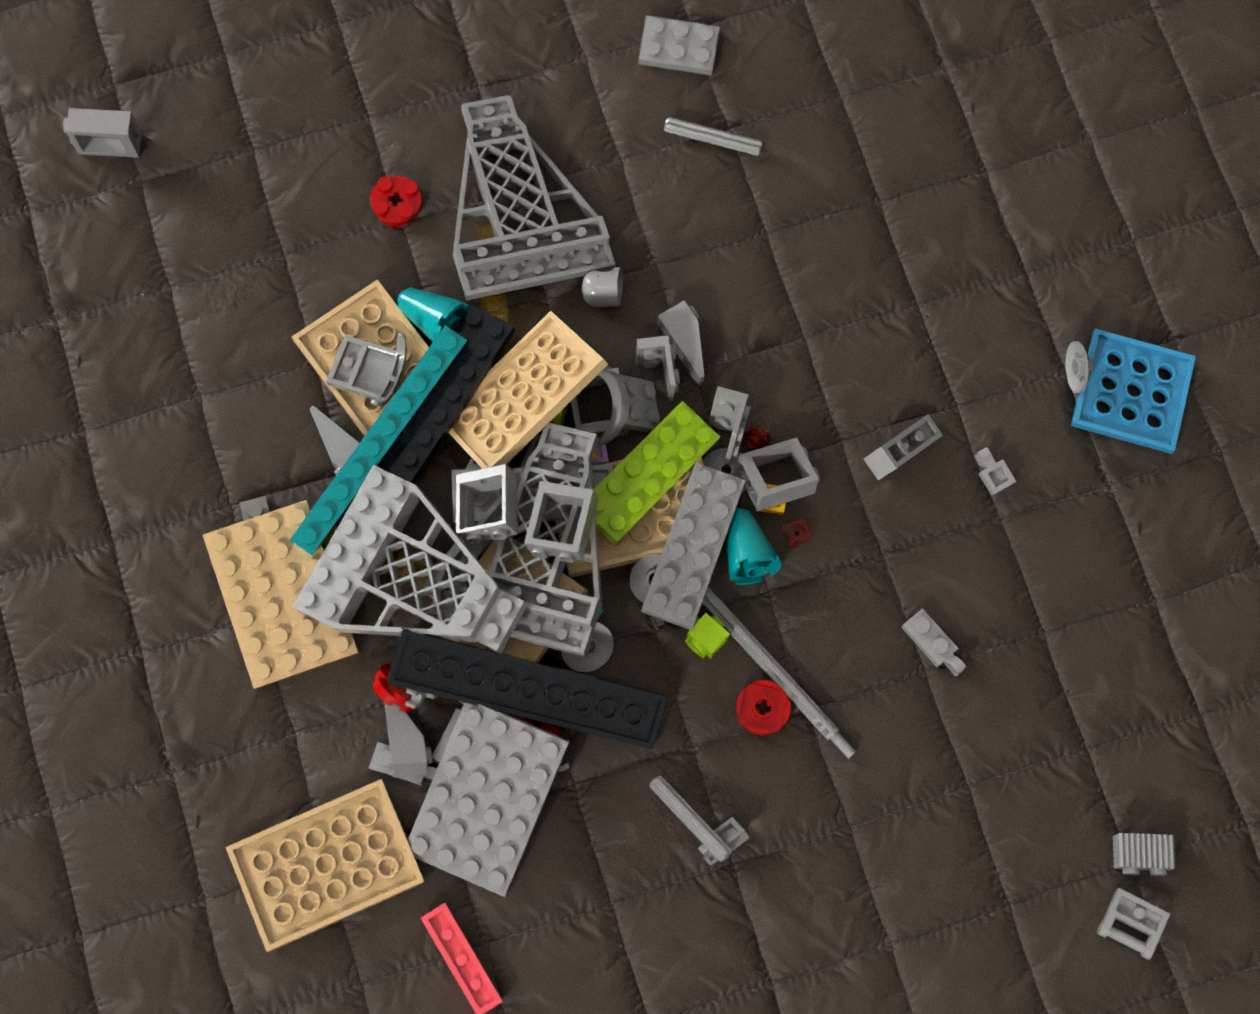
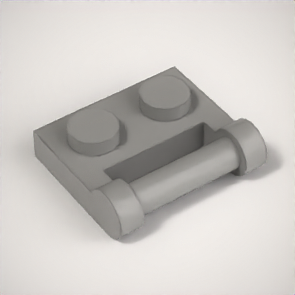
M1117 888L1106 914L1097 929V934L1104 938L1109 936L1140 952V956L1149 960L1156 949L1170 913L1121 888ZM1117 919L1148 935L1147 941L1143 942L1113 927L1114 920Z

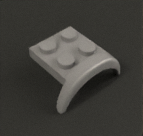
M398 334L396 351L345 335L326 380L327 385L373 399L371 401L372 405L383 407L393 397L404 370L407 354L405 334Z
M604 369L599 373L598 376L607 383L612 396V416L605 434L599 440L600 445H605L612 441L622 428L650 433L660 424L656 390L652 381L625 376Z

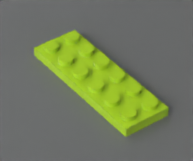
M683 401L594 488L598 498L595 510L597 529L614 545L720 438Z

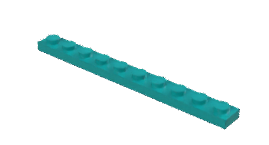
M446 325L290 538L289 541L310 556L314 555L355 498L372 466L379 465L467 342L466 339Z

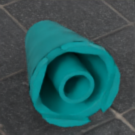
M412 287L403 290L397 299L398 308L432 342L445 325L454 330L469 308V305L464 301Z
M736 508L726 534L729 578L731 581L734 579L735 584L738 585L758 583L763 581L762 576L767 573L770 574V577L775 575L781 569L782 563L752 513L744 508Z

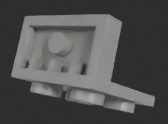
M668 335L637 339L635 356L637 366L653 368L662 363L668 402L674 401V394L678 393V384H680L678 368L673 369L675 368L674 359H676L675 345L669 343Z
M718 386L708 425L732 432L724 464L729 465L731 456L737 457L751 406L746 405L748 394Z

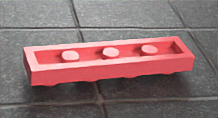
M446 903L421 917L475 1013L484 1014L502 1003V999Z

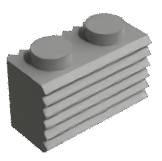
M1118 833L1113 835L1114 869H1122L1123 874L1138 875L1140 870H1150V875L1165 876L1167 871L1176 869L1174 835Z

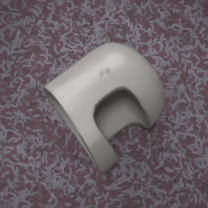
M614 267L613 270L607 272H599L597 270L588 272L582 282V295L586 304L596 308L620 307L623 290L622 268Z

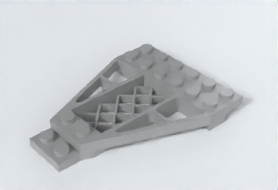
M511 95L462 104L461 110L468 134L453 259L466 300L585 276L593 270L599 272L613 270L616 264L608 243L610 237L603 216L596 214L531 138L525 124L517 116ZM518 150L523 155L518 160L509 155L508 152ZM493 154L499 157L494 165L483 159L484 156ZM503 160L515 166L511 173L499 167ZM538 161L563 190L550 193L547 191ZM482 167L490 171L487 177H485ZM518 169L530 174L526 182L515 176ZM469 170H473L484 205L464 209L467 174ZM494 174L506 179L502 187L490 181ZM510 182L522 188L518 195L506 189ZM489 189L497 192L494 199H492ZM525 191L537 196L534 204L522 198ZM501 195L513 201L509 209L497 203ZM571 198L587 217V219L558 224L551 202ZM517 204L529 210L525 217L513 211ZM496 211L504 214L501 221H499ZM533 212L545 218L541 226L529 220ZM478 216L488 217L494 235L493 238L459 244L463 219ZM508 218L520 223L516 231L504 225ZM524 226H526V227H528V228L531 229V230H527V231H522V229L524 228Z
M548 423L544 427L538 446L528 457L525 467L517 475L518 523L519 520L523 523L518 526V534L525 530L527 531L530 520L525 522L522 511L530 508L535 503L536 496L534 497L530 491L531 486L544 481L594 490L593 470L590 462L598 441L597 434L553 423ZM528 493H529L531 499L528 500V501H526L527 496H528ZM502 494L475 526L488 524L493 521L502 510ZM556 503V506L544 512L542 521H544L548 531L539 535L537 539L546 540L552 536L554 542H558L555 534L564 530L560 543L572 544L582 507L573 505L569 518H567L563 509L570 505ZM560 511L565 521L551 529L546 519ZM596 511L590 530L591 554H585L583 561L592 563L594 597L558 588L566 562L559 560L558 556L555 557L552 569H550L546 561L552 557L551 555H548L547 558L537 557L525 563L520 553L528 550L525 543L519 547L516 546L513 541V537L516 535L508 536L506 539L499 541L491 568L486 571L505 592L528 604L511 635L512 638L586 657L602 608ZM463 541L468 548L472 546ZM512 544L514 549L509 552L510 546ZM457 547L450 557L459 561L464 553ZM518 555L522 566L508 573L504 565L505 562ZM544 562L548 572L534 580L529 569ZM453 567L455 577L464 574V572ZM447 569L439 572L436 579L437 584L449 579ZM526 571L531 581L516 578V576ZM469 580L457 584L459 595L467 591L470 586ZM451 586L439 591L441 601L453 597ZM455 604L443 608L445 619L453 616L456 611ZM437 611L429 613L431 616L439 618Z
M373 465L292 607L343 635L344 633L394 636L400 635L402 627H387L394 612L401 608L433 625L430 629H405L439 638L479 642L501 654L528 604L505 592L419 487ZM421 499L433 514L435 520L424 539L417 541L401 532ZM442 527L469 560L468 564H463L432 548ZM410 546L422 552L412 555ZM404 548L406 558L395 562L393 551ZM431 556L443 563L433 566ZM425 558L427 569L416 572L414 562ZM387 559L388 565L383 566L384 562ZM408 565L410 575L398 579L396 569ZM453 567L464 572V574L455 577ZM447 569L449 579L437 584L435 573ZM390 572L392 582L381 586L379 575ZM429 576L431 586L420 590L418 579ZM469 580V588L465 593L459 595L457 584ZM411 582L414 593L402 597L400 586ZM451 586L453 597L441 601L439 591ZM394 589L396 598L385 592ZM367 592L387 601V605L375 626L349 625ZM433 593L435 604L424 608L422 597ZM416 600L417 609L406 603ZM455 604V613L452 617L445 619L443 608ZM437 611L439 620L427 614Z

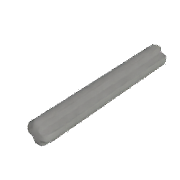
M671 117L667 118L664 130L669 133L753 155H759L762 148V142L759 140Z
M662 776L655 777L649 786L720 862L728 859L732 850Z

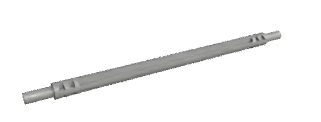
M707 587L702 601L707 610L724 623V628L764 672L783 689L787 697L827 740L830 739L848 759L855 754L854 748L838 732L840 729L712 590Z

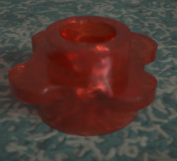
M751 425L749 432L744 434L748 445L756 450L767 446L770 442L768 431L760 425L756 427Z
M798 518L790 523V525L784 524L782 527V533L787 536L789 540L788 546L791 548H797L799 544L803 542L809 543L812 540L813 535L809 532L806 521L802 518Z

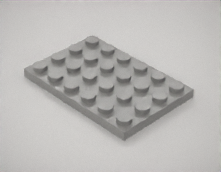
M464 703L408 838L414 858L505 897L570 741L503 712L480 704L476 706Z

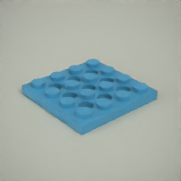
M1095 329L1092 333L1087 354L1088 359H1091L1093 362V372L1089 374L1084 391L1078 393L1071 426L1173 454L1176 449L1196 356ZM1109 355L1117 356L1120 360V365L1112 366L1108 362L1107 357ZM1133 363H1142L1145 367V372H1136L1133 369ZM1158 370H1167L1170 373V379H1161L1158 375ZM1102 379H1111L1115 385L1114 389L1108 390L1104 388ZM1127 386H1136L1140 391V395L1137 397L1131 396L1127 391ZM1153 393H1161L1165 398V403L1159 404L1155 402L1152 397ZM1098 402L1106 403L1109 407V412H1099L1096 404ZM1122 410H1131L1134 413V420H1126L1122 416ZM1155 416L1160 422L1159 427L1150 426L1147 422V417Z

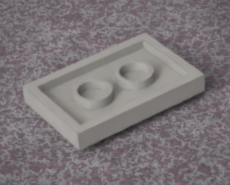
M646 15L638 64L712 76L719 27Z

